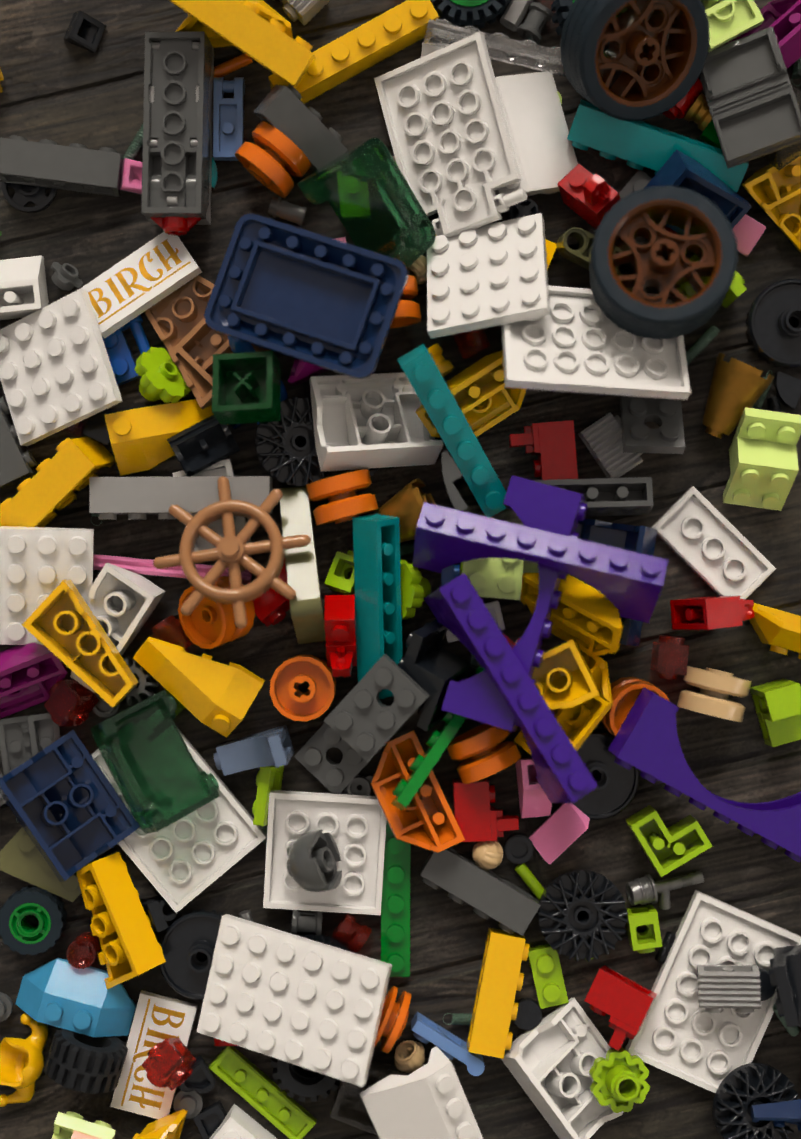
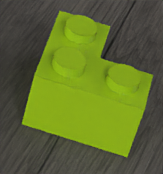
M782 678L750 687L765 744L776 747L801 740L800 683Z
M648 805L625 819L652 866L661 877L713 847L698 821L691 815L666 828L657 811L651 805Z

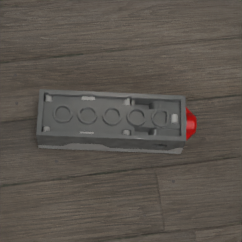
M205 31L145 32L141 213L153 225H158L166 234L175 236L187 234L195 225H211L214 48Z

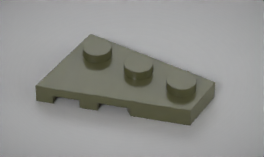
M23 827L0 851V871L71 902H74L81 894L77 874L74 873L66 881L60 882Z

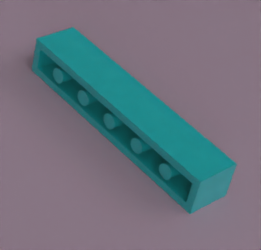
M580 100L567 137L568 140L572 141L571 145L578 149L588 150L590 147L599 150V155L604 158L616 160V157L627 160V165L638 170H643L644 167L655 170V175L677 149L699 162L736 193L749 166V162H745L728 169L722 149L643 121H622L606 115L595 105L584 100Z
M422 344L398 358L400 366L485 516L490 518L506 509L503 502L507 492L427 348Z
M377 513L352 517L358 682L384 654L388 655L397 665L403 658L399 517ZM382 689L379 693V699L394 696L388 689Z

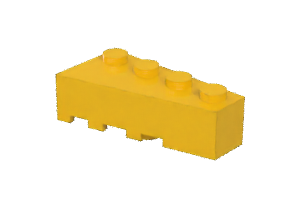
M87 436L74 439L66 438L56 447L58 452L51 459L47 458L37 466L36 470L38 473L32 479L27 478L17 487L18 493L13 498H7L0 504V526L45 527L57 516L54 510L60 511L77 498L74 492L76 490L80 491L89 485V477H98L95 473L100 468L106 466L110 468L115 464V457L102 443Z
M63 580L22 624L111 707L119 705L139 683L71 580Z
M120 852L91 862L79 869L76 874L85 908L91 910L93 915L90 924L92 935L99 937L102 949L101 952L97 953L100 965L106 964L109 975L108 978L104 979L107 990L166 962L162 947L156 939L151 927V921L144 911L139 899V893L132 883L127 865L122 859Z

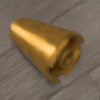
M719 352L702 424L707 426L705 432L721 439L723 434L729 436L740 422L744 408H752L772 383L775 376L769 374L767 379L761 377L763 371L732 357L729 363L723 361L725 354Z
M419 478L407 484L374 512L399 517L400 543L415 540L416 526L423 503L437 505L431 493L424 494L421 488L426 485Z

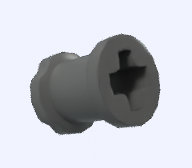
M531 2L528 8L529 13L524 23L518 26L517 33L526 41L538 44L542 39L541 33L546 23L551 21L553 13L541 3Z
M293 910L292 934L296 935L298 932L322 934L323 912Z

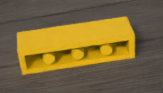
M488 928L466 1044L468 1052L504 1059L505 1050L510 1051L513 1033L509 1032L511 1020H516L518 1003L514 1002L516 990L521 991L524 980V973H520L522 961L526 962L529 954V944L525 943L524 935L522 936L518 933L511 935L504 930Z

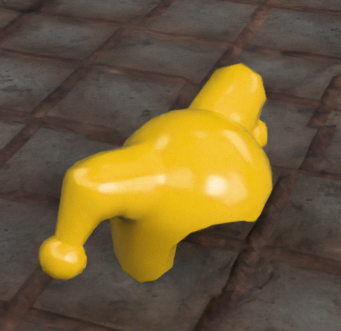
M23 1013L20 1020L22 1024L29 1025L32 1030L31 1035L26 1039L5 1037L0 1043V1085L11 1086L16 1089V1091L9 1095L0 1094V1107H5L7 1104L30 1101L35 1093V1081L43 1071V1049L48 1038L49 1029L47 1025L35 1021L27 1013Z

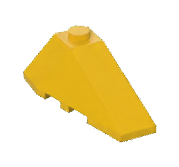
M196 399L104 415L120 476L151 470L158 466V464L175 456L167 439L214 415L212 413V405L202 410Z
M148 637L134 654L133 659L201 723L227 738L243 720L265 680L239 664L230 662L229 665L212 660L213 656L203 653L202 657L187 653L184 647Z
M575 639L545 652L540 668L535 667L532 679L536 680L535 686L550 710L572 708L600 695Z

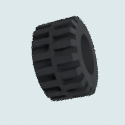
M62 1028L57 1029L44 1071L50 1079L68 1089L83 1093H106L113 1091L118 1085L128 1048L116 1036L90 1037Z
M273 1057L271 1060V1067L274 1068L272 1073L274 1080L279 1079L278 1087L281 1090L287 1088V1095L293 1098L294 1094L298 1095V1101L305 1102L306 1097H311V1102L318 1101L319 1095H322L325 1099L330 1096V1090L336 1091L339 1087V1082L342 1081L315 1071L305 1070L297 1065Z

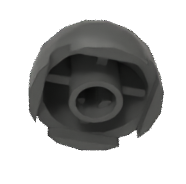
M321 829L302 835L292 845L287 861L289 875L293 877L300 887L311 892L336 889L342 877V870L337 871L336 862L341 861L337 844L329 832L322 833L323 830Z

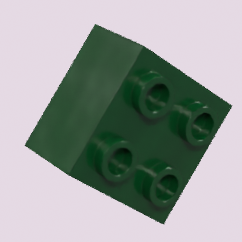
M273 351L213 355L212 413L221 425L280 421L281 364Z

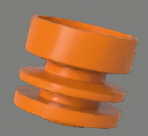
M395 986L389 990L385 997L374 1045L376 1047L381 1036H383L380 1051L387 1054L391 1051L405 1028L412 993L403 991L398 1001L395 1002L398 993V987Z

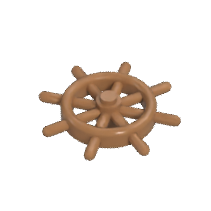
M221 476L217 480L219 502L203 508L194 516L176 504L169 507V513L186 525L180 541L179 554L157 557L154 559L153 565L157 569L181 566L186 578L195 588L181 606L180 611L183 615H190L202 599L206 597L218 603L233 604L235 625L237 628L243 629L247 625L245 602L258 598L270 588H273L289 600L295 598L296 590L278 578L284 564L285 549L307 546L310 544L311 539L306 534L282 538L277 524L269 515L282 498L283 493L280 489H273L258 507L246 501L231 500L229 480L227 477ZM234 516L249 518V521L236 536ZM222 518L224 537L210 529L208 525ZM259 526L263 527L270 539L247 543ZM199 536L216 547L194 551ZM271 552L266 568L248 556ZM217 560L206 576L202 578L196 569L195 563ZM228 567L230 589L214 586ZM248 570L257 579L243 586L241 572Z

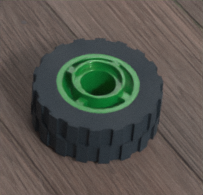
M26 886L20 891L14 892L0 909V935L3 939L2 942L5 945L7 944L10 950L13 952L17 951L21 955L31 954L33 956L40 952H46L49 947H53L66 927L67 911L64 909L65 904L63 900L61 901L59 896L37 886ZM26 915L36 916L39 920V925H30L26 921Z

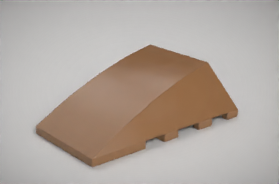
M198 275L145 311V314L160 340L164 343L173 362L181 372L187 386L191 389L200 408L203 410L212 405L213 355L233 352L228 343L227 335L213 330L205 322V309L215 284ZM252 344V346L254 347V349H255L257 352H258V351H272V350H269V349H266V348H263V347H260V346H257V345Z

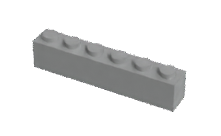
M221 476L89 477V513L99 515V520H117V514H128V520H146V514H158V520H176L169 513V507L176 504L194 516L203 508L219 502L217 480ZM224 476L229 480L231 500L246 501L259 507L273 490V478L270 476Z

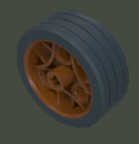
M575 0L563 25L560 43L561 62L566 77L576 92L606 115L622 121H641L656 117L671 109L684 98L702 71L709 48V22L705 7L700 0ZM626 7L627 10L616 19L615 16ZM654 10L652 18L648 20L649 14ZM668 33H670L667 46H665ZM610 41L608 49L603 52L604 46ZM649 66L648 70L643 74L644 69ZM616 69L623 70L614 85L609 87Z
M671 185L651 186L632 192L618 201L604 215L595 232L589 264L590 286L595 301L605 316L613 323L636 336L650 339H668L691 333L705 324L717 312L734 279L738 254L737 241L731 224L720 208L708 198L687 188ZM669 224L684 229L683 235H678L664 229ZM642 236L648 239L649 243L639 245L634 241V238ZM616 247L623 251L612 255ZM688 253L697 254L700 261L691 262L685 255ZM630 262L634 275L617 276L614 267ZM700 277H710L709 282L705 285ZM685 282H689L697 293L689 299L677 290ZM646 287H654L659 291V294L657 296H649L644 292V289ZM626 288H634V289H633V291H632V293H631V292H629ZM669 299L674 304H666V301Z

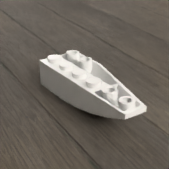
M42 255L0 260V320L24 318L49 305L44 257Z

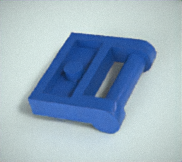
M141 315L105 339L103 338L118 386L141 377L135 372L136 362L123 332L130 328L140 354L147 352L150 349V345L141 325L143 322Z

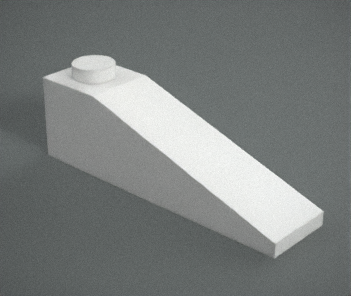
M105 563L90 588L88 606L121 656L146 623L165 591L140 574ZM71 670V678L93 693H96Z

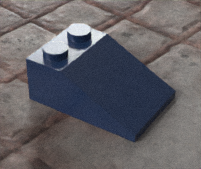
M677 149L645 187L671 185L687 188L701 194L720 208L730 222L732 229L752 207L749 202L703 165ZM666 225V227L683 235L684 229L674 225Z

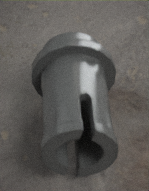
M280 196L279 198H272L268 214L272 215L273 219L276 220L278 217L302 226L307 212L306 207L284 201Z

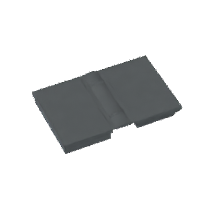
M773 26L707 52L706 61L699 78L728 169L801 142V112Z

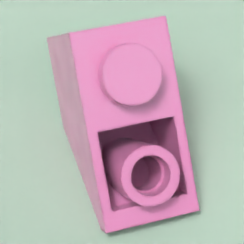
M533 758L519 759L515 762L521 818L551 816L552 803L535 778L537 774Z

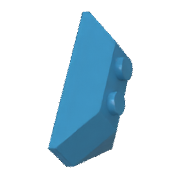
M59 957L23 976L15 1003L37 1022L90 1037L128 1036L137 1007L122 983L107 990L104 979L109 977L108 971Z

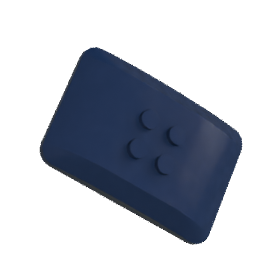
M246 214L238 220L205 309L204 318L207 325L217 332L325 369L363 379L369 377L377 366L408 279V272L405 265L397 259L257 214Z

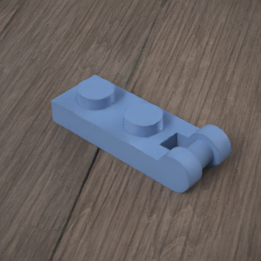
M214 77V160L238 161L234 153L244 142V77H235L234 80ZM224 93H234V98H224Z
M418 1011L411 1020V1030L419 1041L425 1044L431 1042L439 1047L448 1059L453 1060L455 1057L467 1065L468 1072L473 1076H479L484 1072L483 1055L468 1052L467 1042Z

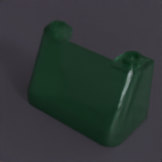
M371 138L359 144L297 183L309 202L319 205L328 200L357 247L397 259L406 268L411 266L435 242L436 235L432 223L387 147L378 138Z
M165 690L91 728L92 737L136 822L146 834L158 832L220 797L217 791L219 789L217 780L211 773L207 774L204 771H199L173 721L178 707L172 695H167Z

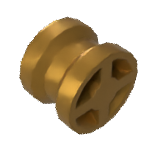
M701 93L684 119L688 122L694 121L702 132L712 120L706 97Z

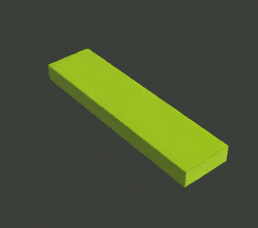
M226 1046L209 1065L211 1071L289 1139H303L316 1124V1118L293 1098L289 1097L284 1090H281L275 1082L234 1046Z

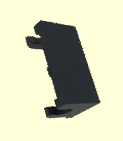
M214 415L167 439L187 477H191L240 451L228 425H221Z

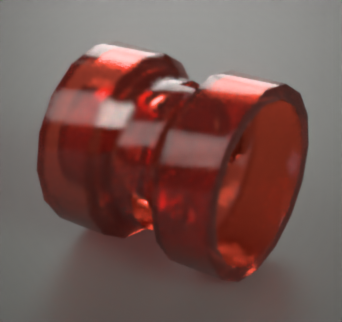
M346 913L331 937L338 942H344L348 945V949L351 952L357 954L366 943L372 929L365 924L360 925L356 922L354 916Z
M91 932L79 934L66 951L68 962L77 969L89 967L98 957L97 953L102 950L99 937L93 936Z

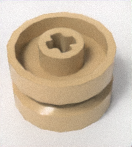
M686 665L683 680L686 684L701 689L700 692L691 690L680 691L677 706L722 719L742 722L746 707L742 703L729 700L728 696L732 695L741 698L748 696L752 681L734 677L733 673L706 667V669Z

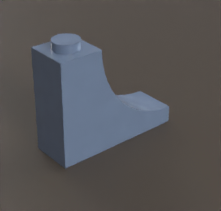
M283 725L219 744L216 747L217 752L213 753L217 769H222L223 775L227 776L264 766L280 767L287 765L295 752L287 725Z

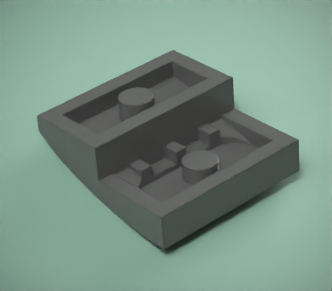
M446 450L442 452V473L445 488L453 508L465 512L468 510V507L454 485L463 478V475Z
M57 711L0 719V751L4 775L61 738Z

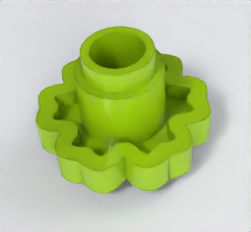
M150 347L147 352H143L137 358L134 369L141 376L139 392L145 399L149 401L161 399L166 403H177L191 391L165 348Z
M400 560L402 620L413 618L416 608L421 607L422 602L425 601L424 598L431 594L429 581L422 577L417 567H413V564H408L407 560Z
M621 1048L619 1051L609 1049L606 1053V1058H596L589 1071L591 1078L594 1080L590 1085V1091L595 1095L597 1102L601 1106L609 1105L615 1113L622 1111L630 1112L634 1103L641 1104L644 1102L650 1090L649 1084L645 1081L649 1076L648 1068L638 1055H630L624 1048Z

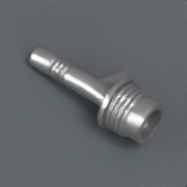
M698 871L654 882L651 875L647 874L642 878L627 882L626 893L632 906L648 903L655 904L659 900V908L667 910L671 908L670 890L703 883L704 877L702 872Z

